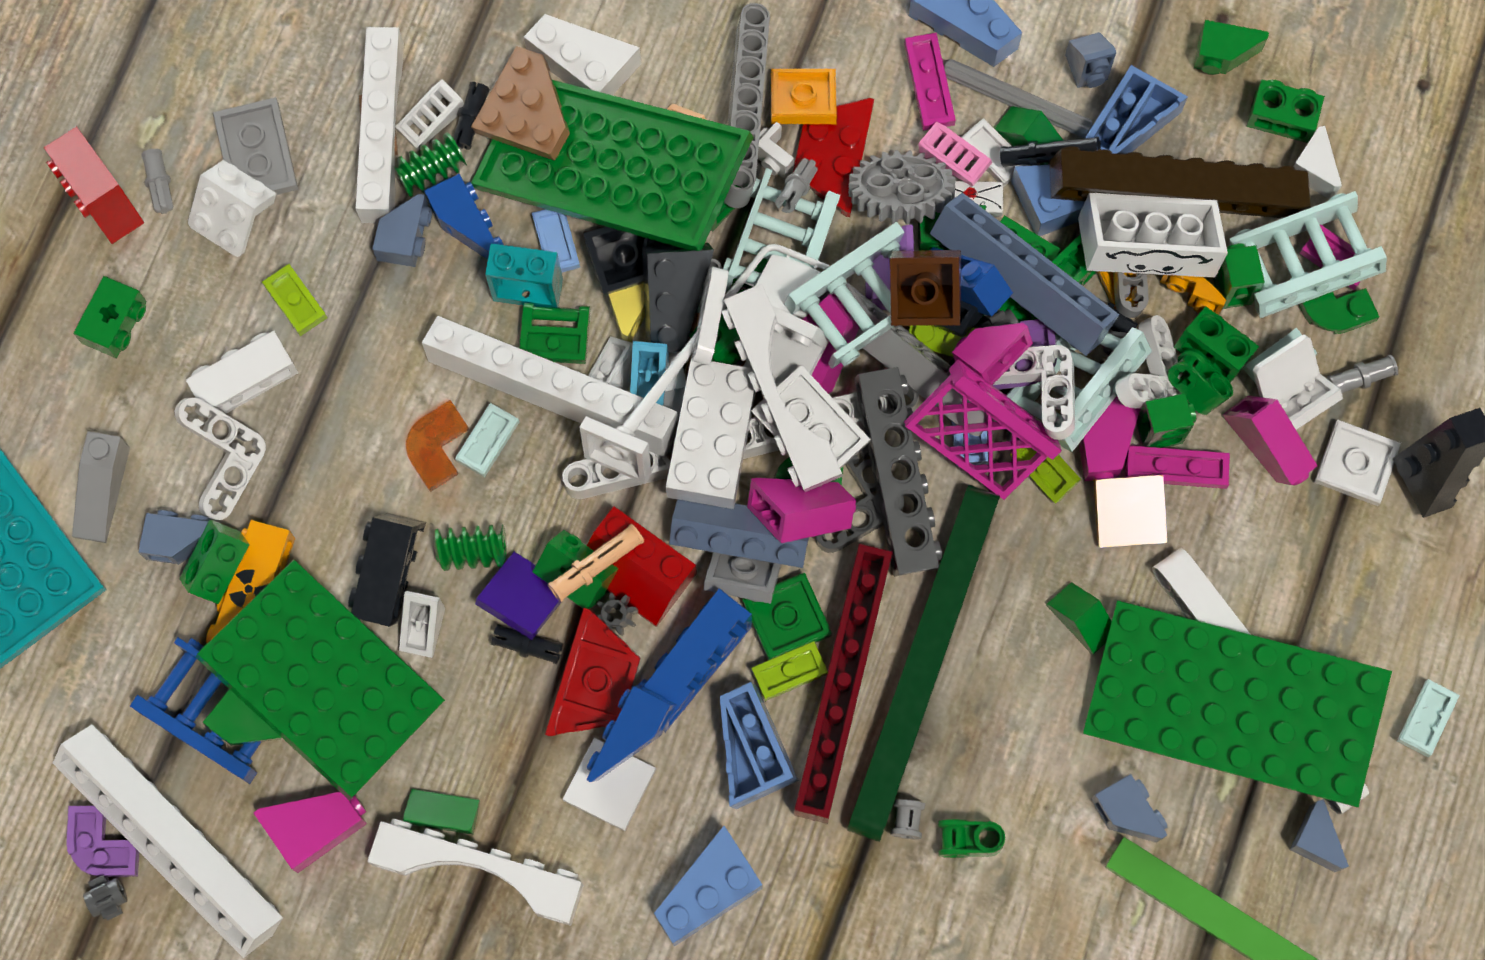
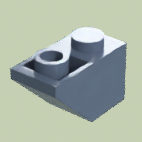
M1100 32L1068 42L1065 56L1077 88L1084 86L1094 88L1108 80L1117 52L1115 47Z
M417 194L379 219L372 249L377 261L416 267L417 258L423 257L426 241L422 237L424 226L429 227L432 218V207L428 206L425 195Z
M158 510L157 514L146 513L138 553L149 561L179 565L192 555L210 518L202 515H191V519L179 518L177 513L167 510Z
M1132 774L1098 792L1091 798L1109 830L1155 843L1167 836L1164 829L1168 828L1164 817L1157 809L1155 811L1152 810L1146 800L1149 798L1146 787L1140 779L1135 781Z

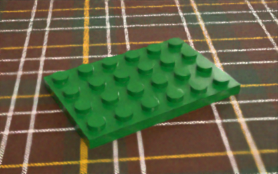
M295 560L282 570L196 655V658L349 801L445 701Z

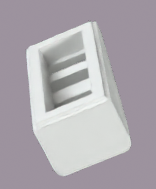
M441 79L395 128L418 151L420 146L426 144L457 117L458 110L463 107L464 102ZM443 97L450 103L447 107L440 101ZM433 106L440 112L438 117L430 110ZM422 115L431 122L429 126L420 119ZM414 123L423 133L418 136L409 126Z

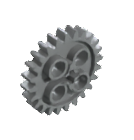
M895 150L894 155L889 156L886 152H882V158L871 155L870 162L861 160L860 167L853 168V174L849 175V197H852V204H858L859 212L867 210V217L879 215L880 222L886 218H891L892 224L899 219H903L906 224H909L910 219L915 218L918 222L922 223L923 216L935 219V212L941 213L945 205L955 198L956 178L952 176V169H946L945 162L936 164V158L934 157L924 159L925 153L913 156L912 151L909 150L906 155H901L898 150Z

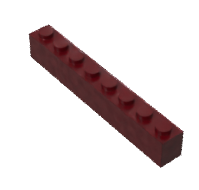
M859 544L794 816L828 824L892 551Z

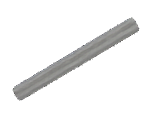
M948 59L944 65L946 78L1007 105L1040 110L1051 124L1085 138L1093 126V121L953 59Z

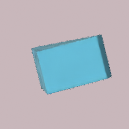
M633 341L630 393L644 398L663 375L669 363L667 344ZM665 391L656 402L662 406L664 405Z

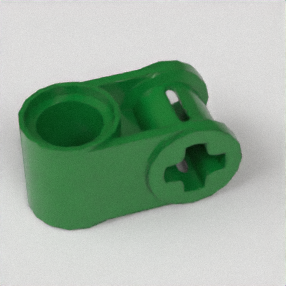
M1184 350L1179 355L1177 363L1173 364L1168 371V379L1172 386L1181 394L1185 393L1187 400L1193 403L1195 410L1202 415L1209 414L1233 396V387L1230 381L1199 350ZM1197 360L1198 363L1196 364L1195 367H1193L1192 365H1193L1194 362ZM1182 372L1183 375L1178 379L1179 374Z
M960 819L938 821V827L942 828V849L938 851L939 857H992L1000 853L1004 846L1005 832L995 822ZM984 831L994 832L999 839L998 845L994 848L984 847L979 840L980 834ZM952 832H955V846L952 845Z

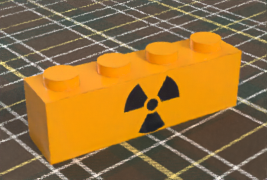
M250 520L248 529L244 528L241 534L250 545L228 586L227 592L224 593L220 603L217 604V611L220 613L216 624H212L208 630L206 644L286 568L295 541V537L290 530Z

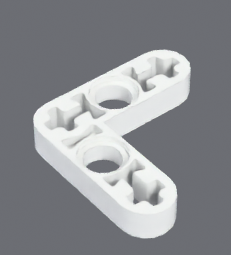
M711 267L707 273L696 310L697 313H700L692 354V361L707 365L711 363L727 286L728 270Z
M1158 315L1140 322L1138 330L1144 333L1152 350L1146 358L1150 374L1133 373L1116 382L1115 389L1118 399L1124 406L1129 408L1142 409L1146 401L1181 394L1172 386L1168 379V371L1173 364L1177 363L1178 358L1169 327L1165 320ZM1182 372L1179 374L1178 379L1181 378Z
M1062 345L1029 347L1009 368L1010 371L1005 372L993 385L1042 381V422L1045 432L1053 439H1066L1073 433L1075 428L1074 363L1071 352ZM1055 358H1062L1060 363L1061 375H1056L1053 365ZM1029 359L1033 362L1029 370L1022 372L1015 369L1018 361ZM1055 386H1064L1068 389L1066 395L1059 399L1050 397L1049 392ZM1055 409H1061L1063 418L1061 427L1054 426V423H1056Z
M185 398L176 405L174 412L177 422L226 452L199 501V510L203 516L209 517L211 520H223L232 512L264 456L266 444L258 433L199 398ZM196 405L195 412L203 418L208 417L209 413L212 414L205 422L203 430L200 427L204 422L196 418L189 421L186 419L188 413L184 411L185 407ZM219 420L224 421L229 428L227 437L222 440L216 439L212 433L213 424ZM236 437L245 442L253 440L252 446L256 451L255 453H247L245 455L246 448L239 443H232L231 448L229 444ZM231 466L236 467L241 474L240 481L234 486L228 485L224 479L226 469ZM217 485L223 490L231 491V496L223 494L219 501V504L223 507L222 511L211 513L212 506L208 504L209 500H217L222 492L221 490H216Z

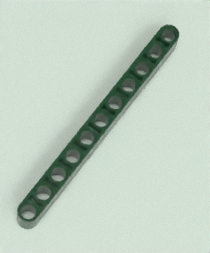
M968 484L847 828L849 832L877 842L881 840L1000 498L998 494Z

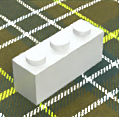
M275 331L255 336L250 341V344L241 349H233L226 352L220 361L211 366L204 365L197 368L192 373V376L185 380L195 398L205 401L226 414L298 374V371Z

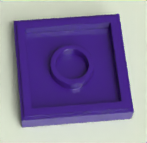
M513 552L476 598L475 605L533 640L561 602L553 595L548 587V583L533 573L536 565Z

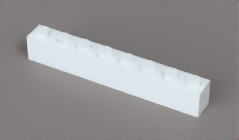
M437 316L422 341L428 362L581 424L587 416L616 429L625 423L644 399L440 316ZM655 403L634 432L635 437L648 442L650 452L666 457L676 437L679 422L677 411Z
M91 724L61 743L53 761L58 770L243 958L273 936L283 919L275 906L267 902L254 889L252 883L239 874L229 863L228 859L206 840L203 833L195 829L182 816L180 810L176 806L171 805L158 791L157 787L134 767L132 761L124 757L111 744L106 735L100 733Z

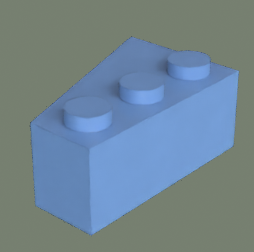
M994 0L910 1L909 17L916 21L918 19L933 27L934 32L941 36H948L958 42L961 48L993 67L1019 48L1022 31Z
M1131 65L1085 139L1099 137L1101 149L1110 150L1114 154L1133 152L1182 112L1188 96Z
M750 682L721 695L720 706L723 739L726 749V772L729 782L730 807L739 809L799 781L758 687Z
M725 826L721 828L654 912L656 919L674 947L763 888V884Z

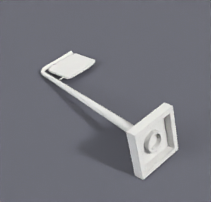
M767 245L752 260L726 293L724 299L736 295L744 283L752 287L762 284L770 304L790 313L784 305L788 294L821 273L816 270L817 267L825 270L831 265L781 245ZM778 251L787 255L786 257L772 255L756 285L746 282L768 252ZM791 256V257L796 258V259H798V260H800V261H803V262H805V263H808V264H810V265H813L814 268H812V267H810V266H807V265H805V264H803V263H801V262H798V261H795V260H793V259H790L789 257ZM723 301L722 310H725L727 306L725 301ZM800 309L793 315L798 317H806L808 312H803L802 309ZM696 333L622 426H618L615 429L587 416L584 418L579 427L584 458L646 484L652 473L648 442L636 438L634 432L692 355Z

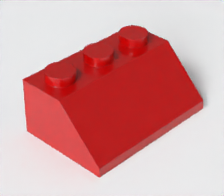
M613 506L593 532L586 546L596 551L603 544L628 528L630 524L637 528L644 539V543L639 544L613 563L618 570L606 591L615 594L619 601H621L623 596H629L630 601L627 606L638 608L637 614L657 627L696 576V564Z

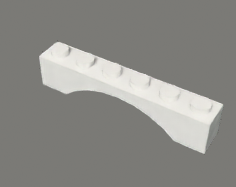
M366 27L356 211L361 223H379L380 218L395 209L396 190L395 169L393 167L395 166V121L404 49L399 27Z
M759 284L724 299L727 309L722 310V314L729 330L736 328L741 339L736 341L735 345L742 361L749 359L754 370L748 373L755 392L762 390L767 401L761 407L768 423L775 422L780 432L774 438L781 454L785 455L788 453L793 466L787 469L795 487L802 485L803 490L807 492L842 477L843 474L829 442L815 435L802 425L788 410L778 393L771 363L772 337L777 318L763 285Z
M392 818L390 824L380 822L367 861L372 866L405 876L421 869L440 865H463L482 869L500 877L515 887L527 900L537 916L569 926L572 925L584 887L582 882L577 881L578 874L563 869H558L557 874L543 870L544 864L530 859H524L523 864L510 860L511 854L497 849H491L490 854L477 850L478 844L458 838L457 844L444 840L445 834L425 828L424 833L421 834L411 830L412 824Z

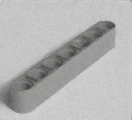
M750 3L743 7L736 30L727 125L748 130L754 138L724 200V203L733 208H741L748 204L756 181L770 21L769 11L758 3Z
M848 282L846 283V287L875 325L889 316ZM829 291L818 297L820 302L830 294ZM894 326L863 347V349L888 369L898 367L900 375H905L907 384L925 399L951 375L949 370L951 365L922 342L918 341L915 336L902 326ZM860 327L855 339L863 334V331ZM952 388L943 397V406L962 404V395ZM984 411L967 412L968 424L987 423V414ZM962 412L944 414L955 424L963 425ZM983 431L970 432L969 434L980 436Z

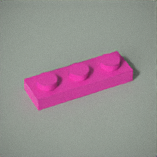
M937 33L905 38L904 45L923 131L930 130L936 122L946 127L955 126L956 119Z
M1129 445L1126 459V477L1161 474L1163 475L1164 484L1227 489L1229 486L1230 453Z

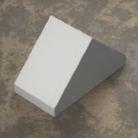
M1318 127L1293 167H1295V170L1308 171L1309 188L1330 199L1338 193L1342 184L1326 127Z
M410 591L405 592L399 651L433 657L445 611L440 598Z

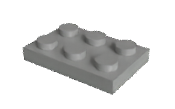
M276 97L213 112L223 160L236 166L240 171L253 179L260 181L264 186L276 192V195L299 190L279 102Z

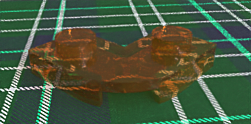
M451 400L420 418L410 429L406 440L407 455L430 492L459 475L442 447L469 431V428Z

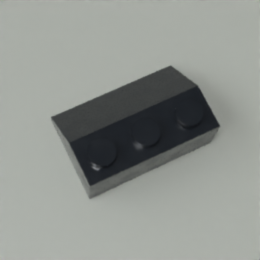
M603 227L584 233L586 249L604 296L644 283L642 246L670 245L610 227Z

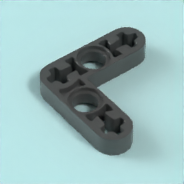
M867 445L859 451L863 459L869 456ZM855 455L845 464L866 497L856 503L855 512L866 513L870 519L869 524L864 528H856L852 525L850 529H847L852 535L848 537L846 530L837 535V543L835 544L830 540L824 542L825 534L816 536V543L822 551L827 553L840 551L883 526L877 493L875 495L871 493L877 491L875 483H867L862 478L863 470L872 467L870 459L864 460L858 467H855L854 464H858L859 458ZM901 496L898 501V506L901 511L903 510L904 506L903 496Z

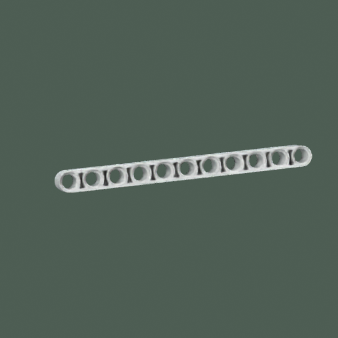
M908 385V394L906 395L911 398L912 403L906 407H911L914 412L917 409L919 393ZM857 392L833 398L859 428L863 430L864 426ZM887 397L879 398L878 407L886 414L892 413L894 410L892 400ZM757 417L751 418L748 437L751 441L745 447L743 459L779 450L775 438L766 435L765 431L767 428ZM674 442L666 457L649 451L650 460L653 462V465L651 467L652 473L646 483L668 478L671 461L667 457L673 451ZM588 459L569 464L562 474L567 494L575 499H585L644 483L621 473L613 479L605 478L602 474L607 467ZM581 474L588 478L587 482L581 487H575L570 484V480L575 475Z

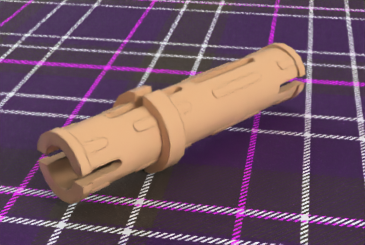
M630 524L628 528L603 544L585 559L573 562L571 569L553 582L548 583L549 589L556 599L562 602L563 599L584 584L588 586L593 583L592 578L639 544L644 543L642 535L633 524Z

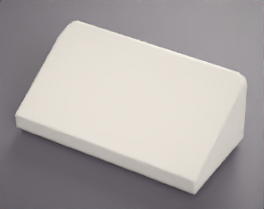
M610 336L588 376L627 391L631 384L633 343Z

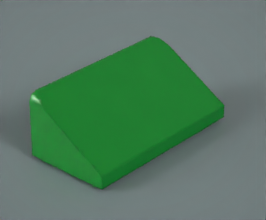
M411 789L403 821L417 826L474 835L480 800Z

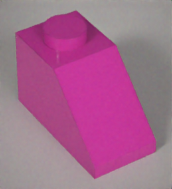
M1024 323L976 328L957 343L952 354L955 362L959 359L993 385L1033 342L1028 326Z

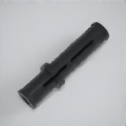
M1100 138L1064 140L1049 143H1038L1036 140L1029 141L1028 145L1002 146L1000 148L1002 167L1030 164L1031 166L1040 165V163L1049 162L1060 149L1069 146L1079 147L1081 151L1093 152L1101 149Z

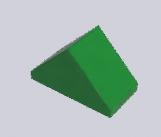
M1011 106L994 128L1012 146L1028 145L1029 141L1036 140L1038 143L1064 141L1040 110ZM1049 162L1040 163V165L1049 164Z
M1071 582L1046 604L1092 655L1106 644L1112 621L1099 599Z

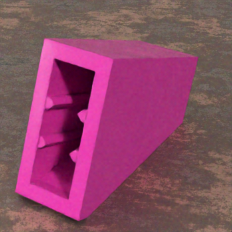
M829 294L819 305L846 342L850 343L855 339L859 326L835 294ZM810 314L802 319L818 327ZM828 342L811 375L828 394L833 391L843 368L842 363L834 368H831L828 364L831 356L837 352L830 342Z
M1118 396L1114 398L1079 443L1084 481L1117 478L1123 469L1140 409L1124 406L1118 399Z
M1247 396L1222 414L1227 423L1277 483L1298 485L1304 482L1309 477V472L1318 466L1278 399Z
M753 478L751 479L747 508L780 543L850 529L853 514L856 510V499L839 482H828L821 487L819 486L805 492L802 485L795 487L791 479Z
M341 792L259 808L253 812L290 868L297 873L304 870L367 824L362 817L367 811L358 798L354 796L349 801Z

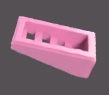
M936 122L918 145L920 153H925L924 159L934 157L936 158V164L945 162L946 169H952L953 176L972 187L992 164V160L939 122ZM949 147L953 148L947 156L944 155ZM963 154V158L956 164V159ZM972 160L976 161L973 167L967 172L965 168L968 166V164Z

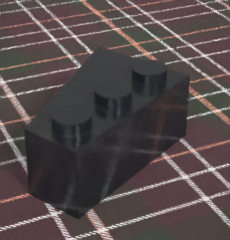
M1477 408L1451 417L1392 458L1423 518L1452 508L1457 502L1455 497L1461 488L1466 487L1470 481L1468 476L1473 468L1478 467L1485 457V415L1481 408Z
M390 513L372 517V522H367L363 533V541L367 542L364 555L361 554L359 556L355 571L360 576L357 588H352L348 600V607L352 608L351 613L356 618L388 627L397 624L404 602V594L409 584L407 576L410 563L415 562L418 553L414 550L417 532H424L426 522Z

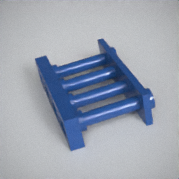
M177 637L174 643L181 650L185 651L179 662L154 697L151 695L148 700H145L137 695L130 707L243 781L251 784L257 772L249 767L253 762L250 758L261 742L243 744L239 751L235 750L230 755L221 749L224 745L223 739L213 731L211 733L206 732L204 737L193 731L196 726L194 721L221 684V681L212 672L182 715L178 714L176 718H173L165 713L168 708L166 703L195 661L198 660L196 658L197 653L204 647L192 638L186 643Z

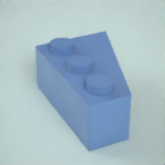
M1049 165L1014 167L1011 183L1035 234L1043 236L1079 222L1078 217L1085 201L1051 199Z

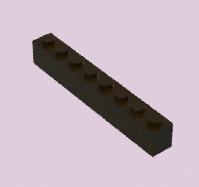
M1075 146L1060 149L1049 161L1051 199L1086 201L1089 193L1217 200L1219 213L1285 218L1311 208L1308 171L1295 170L1293 166L1269 168L1261 163L1236 165L1235 162L1229 160L1214 163L1204 162L1202 158L1174 159L1171 155L1147 157L1139 152L1114 154L1107 149H1099L1093 152L1081 151L1079 147Z

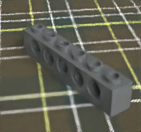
M898 367L858 374L854 378L864 431L871 439L867 446L888 550L892 551L891 565L894 577L938 568V561L942 560V552L939 541L933 540L931 530L932 527H935L933 510L931 507L927 508L924 494H928V483L925 474H920L918 461L922 460L919 442L913 441L912 432L905 427L904 423L913 413L911 407H906L904 395L908 394L906 377L904 374L900 375ZM880 397H887L892 400L894 404L892 413L886 414L879 409L878 400ZM887 430H894L900 435L901 442L898 447H892L886 443L885 432ZM894 463H901L906 467L907 477L905 480H898L892 475L891 468ZM901 496H908L912 499L914 509L911 514L903 513L899 509L898 501ZM908 529H914L920 534L921 542L918 547H911L907 544L905 534Z

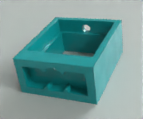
M491 243L485 276L493 302L516 305L534 303L535 307H559L563 276L557 252ZM524 292L530 293L527 298L523 297L522 294Z

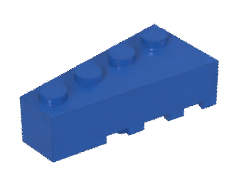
M720 588L702 607L690 627L687 626L678 636L677 644L670 653L666 652L654 666L656 671L648 681L643 679L638 684L677 704L664 729L665 733L752 628V614Z

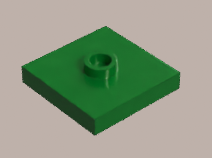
M805 573L776 584L771 604L742 599L746 610L752 614L753 627L768 661L813 641L817 643L832 636L830 627Z

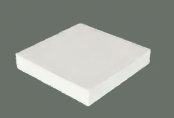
M1337 420L1333 426L1314 483L1379 506L1394 466L1392 458L1398 454L1401 443Z
M594 738L563 797V801L626 831L656 768L632 756L600 780L589 782L586 780L590 773L587 770V765L592 755L596 751L600 752L604 745V742Z

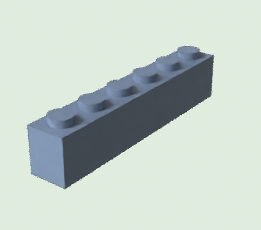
M961 193L945 205L930 232L943 246L950 250H961V255L994 264L1013 292L1010 297L1085 356L1103 341L1119 316L1112 308L964 193Z

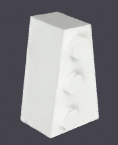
M544 14L524 36L526 49L543 54L548 62L550 71L562 81L609 95H614L641 65L640 47Z

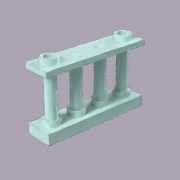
M766 168L762 180L756 178L751 197L755 198L734 259L727 257L723 269L729 272L725 292L730 290L733 279H738L746 269L739 265L743 251L757 255L763 247L767 246L748 238L753 224L801 241L802 246L807 247L805 255L818 260L840 195L828 191L824 202L817 200L816 203L800 198L795 210L811 215V219L815 220L816 223L814 229L808 227L806 230L758 212L762 198L775 202L782 192L767 186L772 170ZM770 251L763 258L769 260L772 255L783 257L787 255L778 251ZM791 256L789 257L790 259H793V260H795V261L801 262V263H803V264H805V265H807V266H810V267L814 268L813 265H810V264H808V263H805V262H803V261H800V260H798V259H796V258H793V257H791ZM753 271L746 282L756 285L762 273Z
M1356 191L1349 194H1337L1325 203L1253 230H1241L1234 237L1230 238V245L1243 243L1246 247L1257 245V249L1276 242L1292 278L1289 281L1279 285L1273 284L1259 254L1265 281L1260 292L1254 293L1255 309L1259 318L1386 272L1387 257L1382 246L1375 249L1367 248L1352 216V213L1357 212L1358 195ZM1339 219L1355 255L1343 261L1336 260L1320 224L1323 225ZM1304 231H1308L1323 264L1321 269L1311 273L1304 272L1289 237Z
M895 222L787 296L784 305L793 315L800 309L803 312H808L818 327L824 331V335L837 351L828 362L831 368L840 363L844 367L860 356L858 352L860 349L894 327L891 326V315L875 325L846 287L847 281L845 279L854 273L857 276L862 275L891 314V292L873 269L874 263L872 261L881 255L884 258L888 257L890 259L892 251H900L899 248L901 246L899 242L905 232L898 222ZM827 291L830 294L835 293L863 331L862 335L850 343L846 342L818 304L820 302L818 297Z
M1132 327L1122 339L1107 333L1100 344L1114 351L1102 364L1075 352L1076 349L1069 342L1056 334L1057 345H1062L1069 349L1074 366L1094 375L1084 388L1080 389L1074 386L1075 428L1069 437L1058 440L1063 448L1073 452L1117 396L1116 382L1123 377L1135 373L1152 352L1142 331ZM1057 358L1054 367L1056 374L1060 370L1062 358ZM1042 381L1029 386L1015 387L1007 393L1006 396L1029 414L1042 420V405L1035 402L1042 393ZM1055 386L1051 390L1065 396L1068 389L1064 386ZM1056 412V423H1054V426L1061 427L1063 422L1062 414Z

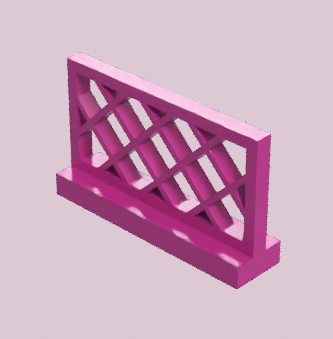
M958 359L949 368L951 375L904 421L905 427L1005 500L1047 457L1053 460L1062 452L1058 440L1046 434L1044 425ZM952 388L962 395V404L943 406V397ZM982 410L987 414V423L968 424V411ZM962 412L963 425L944 427L943 414ZM938 414L939 427L924 429L918 424L924 416ZM992 430H1009L1011 432V441L992 443ZM987 431L986 444L968 445V433ZM963 433L964 446L948 447L944 444V435ZM1031 447L1037 452L1030 460L1017 461L1016 449ZM1011 449L1012 462L993 463V451ZM988 452V464H971L969 462V453ZM1012 470V478L1004 486L999 485L993 480V472Z

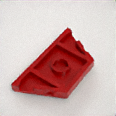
M873 98L836 106V124H803L793 172L802 159H813L818 170L809 183L810 188L823 201L828 191L839 194L840 198L837 208L841 210V214L845 217L851 216L853 207L852 197H849V175L853 174L854 167H860V161L863 159L874 106Z
M583 608L545 735L547 736L607 727L611 720H617L622 710L618 707L619 701L626 689H632L641 657L589 608Z

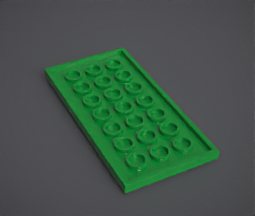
M552 80L562 106L561 110L564 120L567 122L570 131L556 160L554 161L492 139L471 182L476 190L680 248L700 251L706 242L754 137L750 131Z
M1117 600L1083 734L1359 808L1392 671Z

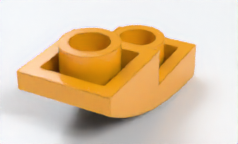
M1163 275L1160 283L1166 284L1170 290L1178 293H1191L1187 305L1194 307L1197 313H1200L1207 306L1219 315L1224 307L1226 299L1203 277Z

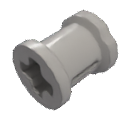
M896 799L894 801V806L897 807L895 828L891 829L890 835L904 839H921L922 833L919 832L921 811L925 810V803Z

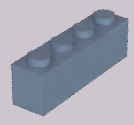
M677 499L672 517L669 544L803 568L809 538L780 543L747 508V505L735 503L734 509Z

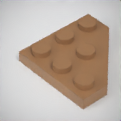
M516 46L471 128L476 134L555 161L570 131L563 117L562 106L550 76L548 62L543 54Z

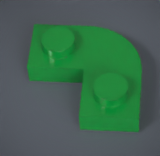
M1366 288L1337 299L1333 292L1298 304L1310 325L1314 323L1324 330L1333 331L1334 334H1343L1371 324L1380 317Z

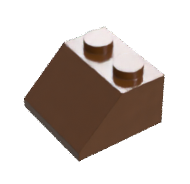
M961 250L892 251L890 256L891 326L960 325Z

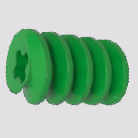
M448 132L443 135L444 145L435 138L432 140V151L425 144L420 146L421 156L413 150L410 151L409 163L402 156L397 158L398 168L393 167L410 197L414 196L413 185L424 191L425 179L436 185L437 173L446 180L448 179L447 168L450 167L453 171L459 173V162L462 161L467 166L458 145Z
M502 524L500 534L496 533L493 525H489L486 535H483L479 526H475L473 536H469L466 527H462L459 537H456L452 528H448L446 538H442L439 529H435L437 562H440L444 571L450 570L452 561L457 570H463L466 560L471 569L477 568L479 559L484 568H490L493 558L498 567H502L505 563L507 541L504 524Z

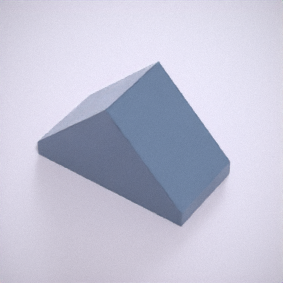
M1324 799L1315 802L1309 806L1289 850L1333 872L1341 871L1349 867L1337 833Z

